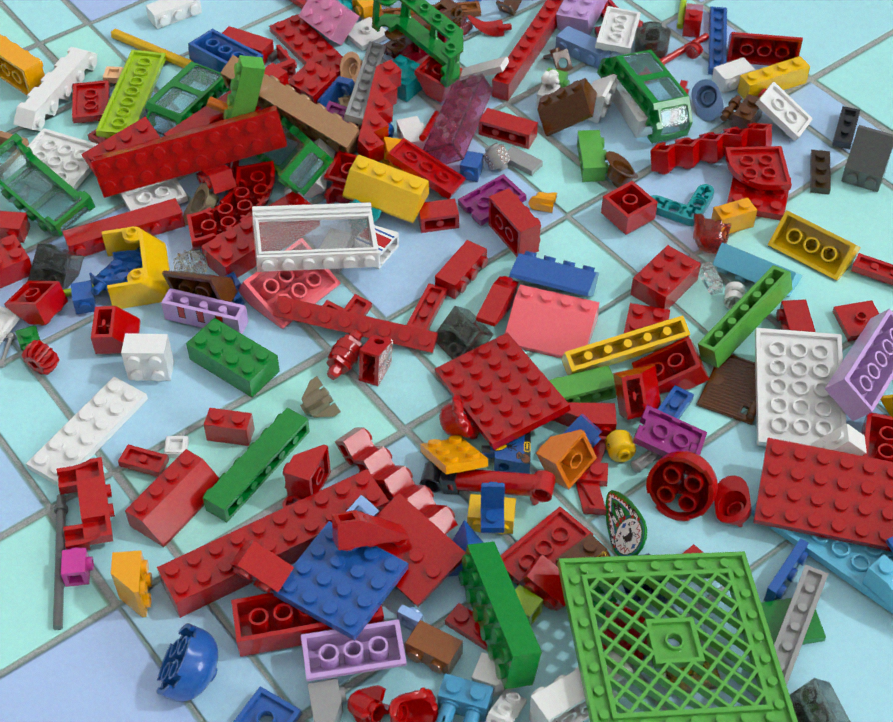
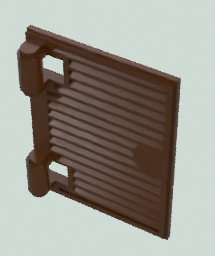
M731 354L719 368H713L709 377L710 380L707 381L696 406L752 425L756 415L755 362ZM743 408L748 409L747 414L741 413Z

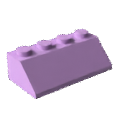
M399 619L367 624L355 641L336 630L301 635L307 681L407 666Z

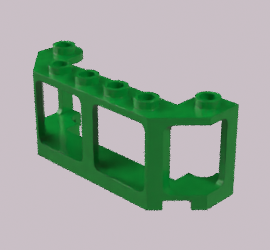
M373 0L372 28L379 32L380 27L386 26L390 33L398 29L405 34L407 38L443 66L440 74L444 76L441 78L440 83L446 88L459 80L460 54L464 50L463 30L426 0ZM397 1L401 2V13L399 15L383 14L379 17L380 5L391 6ZM411 10L431 26L430 31L412 18ZM437 31L447 38L448 41L442 42L437 37Z

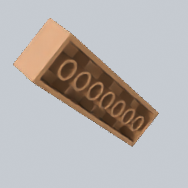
M232 55L221 71L224 83L230 90L231 79L235 77L234 65L238 63L239 59ZM264 74L257 106L264 109L276 105L280 117L283 115L301 132L315 141L320 138L336 153L338 151L350 154L356 152L360 133L354 123L343 121L340 115L328 112L326 107L320 103H313L307 95H300L290 85L286 84L285 86L281 84L275 76Z

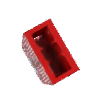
M372 335L360 348L359 381L379 386L392 361L393 340L390 337Z

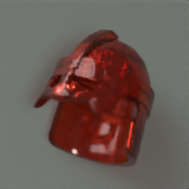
M701 213L694 215L693 239L701 251L717 254L721 243L727 244L731 223L707 219Z

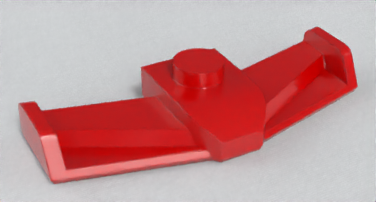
M599 436L601 440L593 447L597 458L575 482L583 514L605 515L607 512L600 486L607 487L608 463H601L606 450L605 439L607 436Z

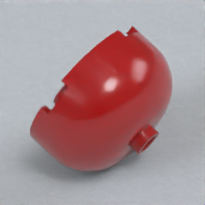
M674 451L661 457L651 468L647 476L646 489L656 504L655 508L660 513L673 520L689 521L701 515L703 516L708 511L716 498L718 482L712 466L703 457L689 451ZM678 494H681L678 505L685 512L673 511L666 503L672 502Z

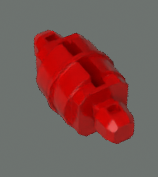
M357 329L350 332L349 335L346 334L339 338L336 344L332 346L326 362L329 366L327 376L330 379H337L341 374L343 375L350 371L354 364L357 363L359 350L363 346L360 343L362 333Z

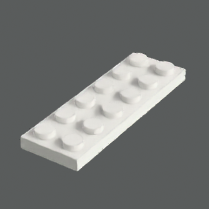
M113 377L26 463L27 468L58 486L56 468L74 466L89 460L148 400L147 394Z

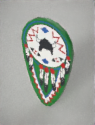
M610 490L606 496L605 507L607 512L605 515L613 550L617 556H636L643 549L647 539L648 529L646 521L627 496L621 492Z

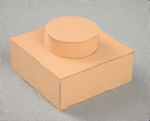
M106 66L103 81L109 80V83L116 84L124 67Z

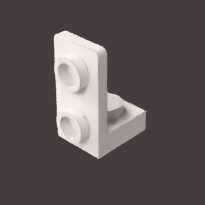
M504 690L488 712L486 722H514L525 707L527 699L521 697L516 692Z

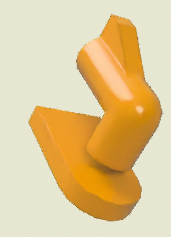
M538 192L536 196L530 198V208L552 213L557 193Z

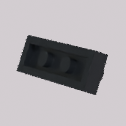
M842 106L832 146L845 149L851 148L860 114L859 109Z

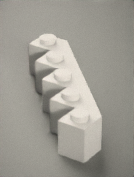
M70 47L67 50V56L65 58L61 57L54 65L55 69L52 72H48L41 79L42 84L31 90L27 95L28 99L25 103L21 102L17 106L13 124L42 131L45 124V114L55 116L59 106V98L69 100L72 92V83H82L85 77V69L94 71L97 65L98 54Z

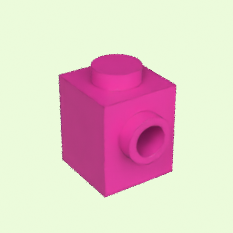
M76 547L62 550L61 576L65 586L90 584V571L94 570V560L92 556L89 557L87 549Z

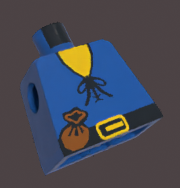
M531 431L495 450L490 445H482L481 453L488 459H494L495 471L530 474Z

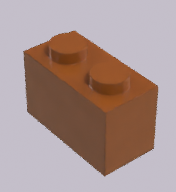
M422 620L418 622L405 642L406 655L416 663L421 662L438 674H450L463 654L462 640Z

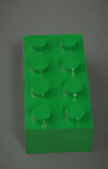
M216 318L212 319L186 343L191 361L250 397H254L280 372L278 355Z

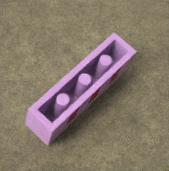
M169 288L161 302L164 317L167 320L203 328L212 319L216 318L243 334L248 324L245 305Z

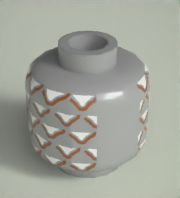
M498 143L487 147L483 156L490 170L497 169L498 172L508 167L507 163L511 160L503 144L498 145Z

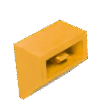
M141 550L112 552L111 576L119 598L141 617H147V608L151 607V594L148 593V588L152 587L153 584L148 560H144Z

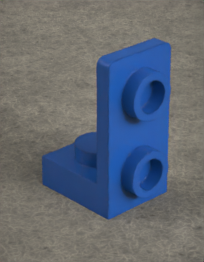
M338 76L317 102L324 107L327 106L329 101L338 103V98L344 95H352L355 82L353 79Z
M481 483V533H504V483Z

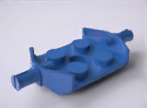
M140 245L135 250L113 252L114 260L100 271L99 274L94 276L92 273H89L91 282L94 285L91 288L93 295H98L102 290L107 291V285L128 282L127 275L130 271L143 268Z

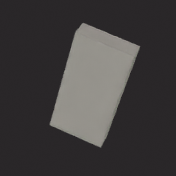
M514 146L507 151L511 157L507 164L531 176L543 166L542 160Z

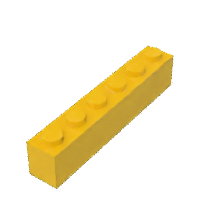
M682 315L566 351L561 360L567 375H571L576 372L592 370L596 367L610 366L660 350L691 334Z

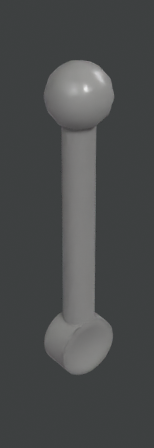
M12 332L7 335L8 341L0 359V368L6 366L5 359L11 342L15 339V334Z

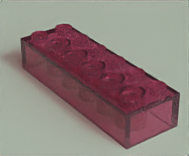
M483 74L471 75L467 79L457 80L451 85L435 124L430 131V135L425 142L423 150L445 165L464 159L493 89Z

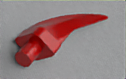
M471 15L467 16L474 27L489 36H504V31L512 30L511 23L503 24L502 19L485 22Z

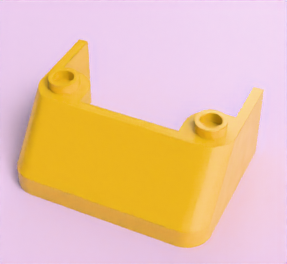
M138 227L102 231L108 256H113V252L135 250L139 245L141 250L143 268L130 271L127 275L128 282L107 285L112 306L124 309L162 302L170 288L162 275L164 270H170L166 244Z

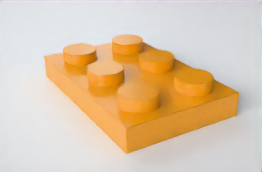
M450 436L445 440L431 439L428 443L420 444L421 453L445 474L488 467V458L461 436Z

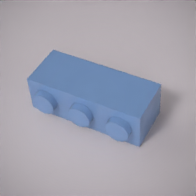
M567 26L556 36L555 48L559 47L560 50L568 49L570 57L594 68H599L601 59L610 57L609 50L603 51L595 48L597 38L570 26Z

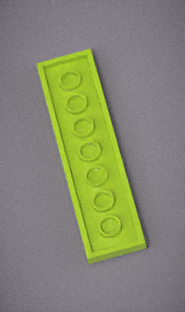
M131 50L97 126V137L109 138L142 119L146 110V103L151 98L166 61V53Z

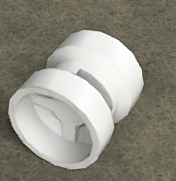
M734 281L725 286L724 306L731 309L745 295L746 288L742 283Z

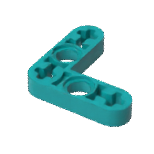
M708 184L699 185L687 205L659 195H652L651 197L658 202L656 215L687 226H695L699 223L713 200L714 188ZM695 203H699V204H702L703 206L698 207V206H695L694 204H695ZM669 209H676L678 212H670Z

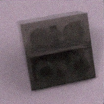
M38 243L28 281H59L62 289H67L79 276L84 256L52 244Z
M454 306L436 331L438 333L436 343L452 359H455L489 342L494 334L483 323L476 321V316L469 309Z
M813 678L790 694L798 722H850L830 682Z

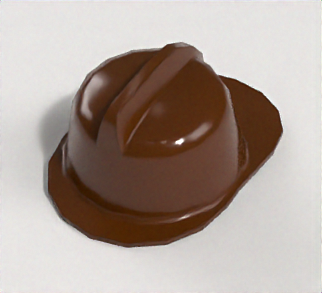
M613 151L606 152L605 156L610 164L607 177L617 188L638 178L637 173L623 156Z

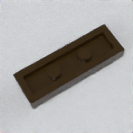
M811 149L810 193L830 194V151Z

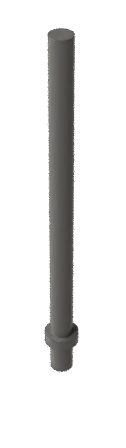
M65 494L57 495V505L54 506V513L56 514L54 630H61L63 628L64 581L61 576L62 550H65L63 527H65L66 514L68 513Z

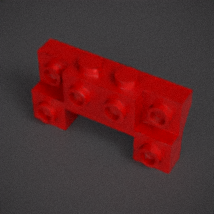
M102 457L91 458L74 466L56 468L60 495L78 492L82 524L63 527L66 550L76 547L91 550L90 545L112 542L113 534L110 517H115L113 503L108 504V498L112 497L110 484L105 483Z

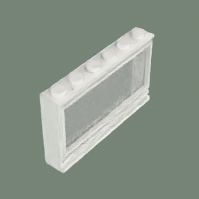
M371 203L252 207L257 272L378 267L380 252L378 250Z

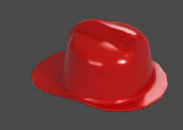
M727 476L718 483L714 504L717 519L721 522L743 527V523L751 516L752 507L749 488L746 481L739 476Z

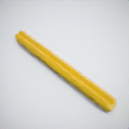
M116 28L111 31L113 39L142 51L166 53V61L182 68L192 61Z

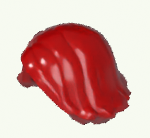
M456 394L452 397L451 402L442 407L439 415L440 425L447 435L461 436L472 440L477 439L479 430L464 413L462 398Z
M425 687L398 695L391 700L388 706L390 722H435L439 714L436 697L432 690Z

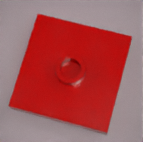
M872 300L835 306L832 311L848 341L857 340L869 320L879 314Z

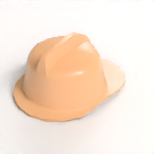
M352 51L346 53L340 63L341 77L353 79L355 83L363 62L357 53Z

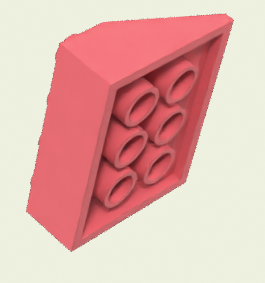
M301 238L285 251L312 249ZM329 269L256 272L243 281L238 291L254 309L281 329H284L293 321L273 316L278 296L316 304L338 287L341 282Z
M520 284L505 333L508 332L523 350L562 358L564 352L590 344L598 320L600 302Z

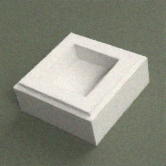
M166 436L164 454L168 455L169 458H177L185 449L188 450V436Z

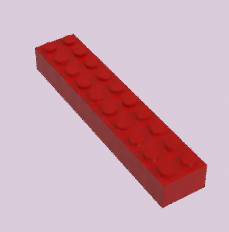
M275 105L93 156L91 164L105 198L287 147V139L277 106Z
M368 469L363 470L158 566L157 570L161 583L181 618L255 582L251 578L247 580L236 575L233 572L235 568L230 565L246 540L256 541L291 565L300 558L329 521L332 522V514L346 512L360 495H363L380 512L389 504V500Z

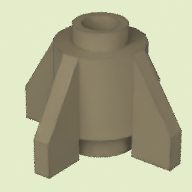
M316 376L309 381L301 398L303 403L300 406L307 416L311 414L312 417H334L341 411L336 403L330 405L334 400L325 387L319 389L323 384Z

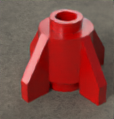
M375 685L359 689L350 695L347 707L356 722H379L384 714H389V705L382 703L386 691L385 688Z

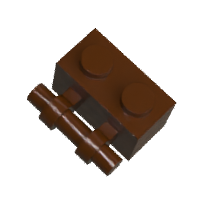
M748 94L741 103L742 97L736 95L735 98L729 101V106L723 109L720 117L721 120H732L731 128L739 127V129L747 128V124L757 123L762 117L763 112L755 104L759 98Z

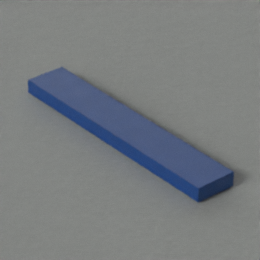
M710 7L709 75H713L714 67L726 63V7Z

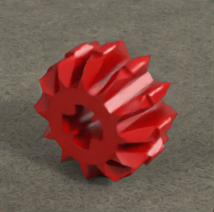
M33 340L29 343L21 354L24 362L42 375H48L52 372L60 361L53 348L39 340Z

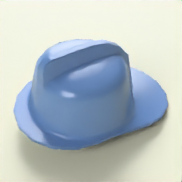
M703 79L698 81L692 88L691 93L697 114L705 121L715 120L722 113L724 106L719 88L712 80Z

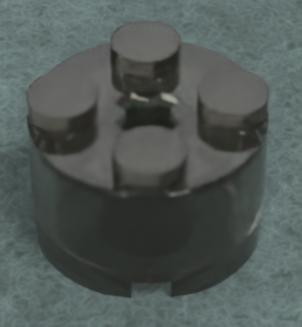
M655 21L645 22L641 27L638 26L635 34L634 51L652 50L659 59L663 58L669 50L670 29L667 26L664 28L662 23Z

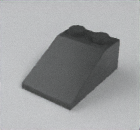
M859 125L841 181L878 192L893 150V134Z

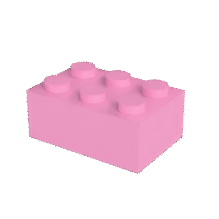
M307 0L298 15L327 38L341 46L360 17L338 0Z

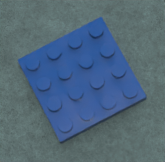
M329 521L293 565L292 572L279 592L273 590L275 597L355 641L409 567L408 563L377 546L357 547L350 551L338 550L333 541L332 522Z

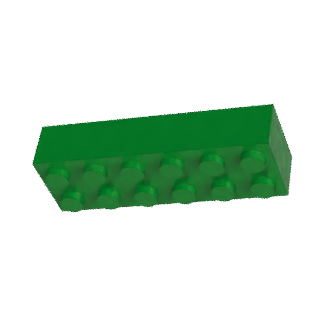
M494 541L467 544L466 553L462 556L463 567L462 571L459 572V582L465 588L467 603L471 604L473 608V618L480 626L481 638L483 641H486L488 646V656L490 660H494L497 679L501 680L504 689L533 685L542 651Z

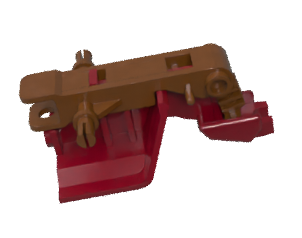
M440 0L432 5L463 30V35H467L468 31L473 29V24L469 21L466 22V17H462L463 11L461 6L453 0ZM418 15L412 17L430 31L431 26ZM398 29L391 33L388 30L385 31V36L390 41L384 44L386 45L384 54L390 55L393 59L403 55L419 64H422L430 56ZM437 31V37L445 43L446 38Z

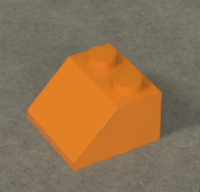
M581 429L549 437L536 452L544 470L553 473L556 477V483L568 490L597 458L585 432Z

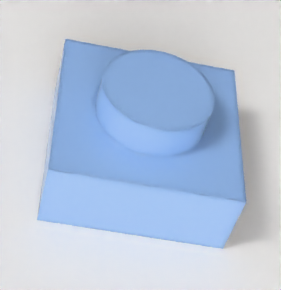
M402 604L397 611L400 625L411 631L415 629L420 620L423 621V614L414 607L409 608Z

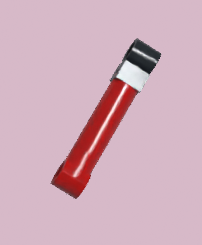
M429 461L425 464L420 485H426L433 493L439 492L442 488L443 494L458 495L460 490L481 492V483H504L506 495L529 496L532 504L537 505L539 502H548L552 499L556 477L553 473L545 470L536 471L534 474L473 469L445 474Z

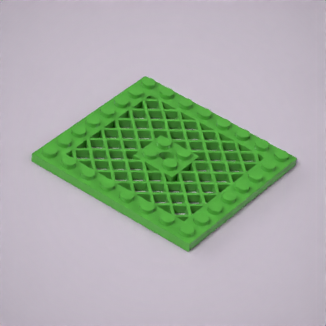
M745 551L560 558L558 560L557 566L590 722H798ZM691 581L702 588L699 593L688 586ZM716 581L724 586L725 589L720 591L711 584ZM669 582L679 590L673 593L665 586ZM621 584L631 591L628 596L618 590ZM647 584L655 591L651 595L641 587ZM597 586L607 591L604 597L594 591ZM706 591L717 598L714 603L703 596ZM728 591H730L731 597L726 595ZM659 593L670 600L666 605L656 598ZM685 593L693 600L689 604L679 596ZM637 595L646 602L641 606L632 598ZM614 596L622 603L617 607L608 599ZM592 599L598 603L595 607H593ZM720 601L732 608L729 613L717 606ZM697 602L708 609L705 614L694 607ZM676 604L684 612L680 615L670 607ZM626 605L637 612L633 617L623 611ZM649 605H652L661 612L656 616L647 608ZM602 607L612 613L609 618L599 612ZM735 611L738 619L732 616ZM714 613L723 619L722 622L718 624L709 617L710 614ZM640 616L645 618L643 624L637 621ZM616 617L627 623L624 629L613 622ZM694 618H696L697 620H699V622H698L696 625H695ZM597 621L603 625L600 629H598ZM726 623L738 630L735 635L724 628ZM703 624L714 631L711 636L700 629ZM631 627L642 634L639 639L628 633ZM607 628L618 635L614 641L604 634ZM741 633L743 635L744 641L739 638ZM718 634L729 641L726 646L715 639ZM645 638H647L648 646L642 643ZM621 639L632 645L629 651L618 644ZM668 639H675L679 642L680 646H672ZM700 639L705 642V644L702 647ZM602 643L608 647L605 652H603ZM733 644L744 651L742 656H739L730 649ZM708 646H711L720 652V655L716 658L707 652L706 649ZM612 650L623 658L619 663L608 656ZM636 650L647 656L644 662L633 655ZM748 655L751 663L745 660ZM724 656L735 663L733 668H730L721 661ZM651 660L654 669L662 668L659 673L650 666H648ZM627 661L638 668L634 674L623 667ZM705 661L711 664L708 670L703 667ZM607 666L613 669L610 675L608 674ZM678 667H686V669L682 671ZM741 667L750 673L751 676L746 679L736 671ZM715 668L727 675L724 681L712 673ZM691 669L702 676L699 682L688 675ZM666 671L678 678L675 683H672L663 676ZM642 672L653 679L649 685L638 677ZM617 673L628 680L625 686L613 679ZM754 678L756 679L757 686L752 683ZM730 679L742 686L739 692L727 684ZM706 680L718 688L715 693L703 686ZM682 681L693 689L690 694L678 687ZM657 683L669 690L665 696L653 688ZM632 684L643 691L640 697L628 690ZM612 689L618 692L615 698L613 697ZM746 689L758 697L755 703L743 695ZM721 691L733 698L730 704L718 696ZM697 692L709 700L706 705L693 698ZM672 694L684 701L680 707L669 700ZM647 695L659 702L656 708H653L644 701ZM622 697H625L634 704L630 710L619 703ZM737 702H739V703L742 704L743 706H734V705H735ZM712 703L718 706L715 708H709L712 705ZM687 705H690V706H691L692 708H694V709H685V708H686ZM663 706L668 709V710L660 711V709H661ZM637 708H640V709L643 710L644 712H635V711H636Z

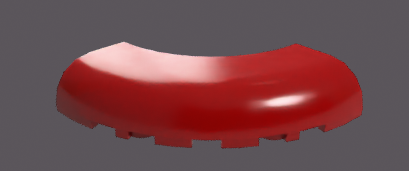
M274 161L237 166L235 180L237 187L220 200L218 206L213 209L209 207L187 215L193 250L201 249L202 245L252 216V207L267 205L272 195L275 181Z

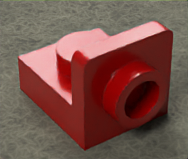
M333 182L324 195L326 204H334L335 202L343 204L352 201L343 197L345 185Z

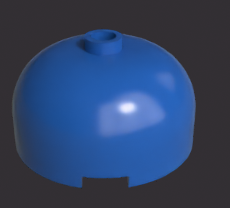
M186 623L178 631V634L181 635L180 638L176 639L174 644L169 645L157 681H162L161 688L158 687L156 690L157 694L178 702L189 701L198 697L207 688L209 683L214 680L217 674L218 646L215 639L206 630L190 623Z

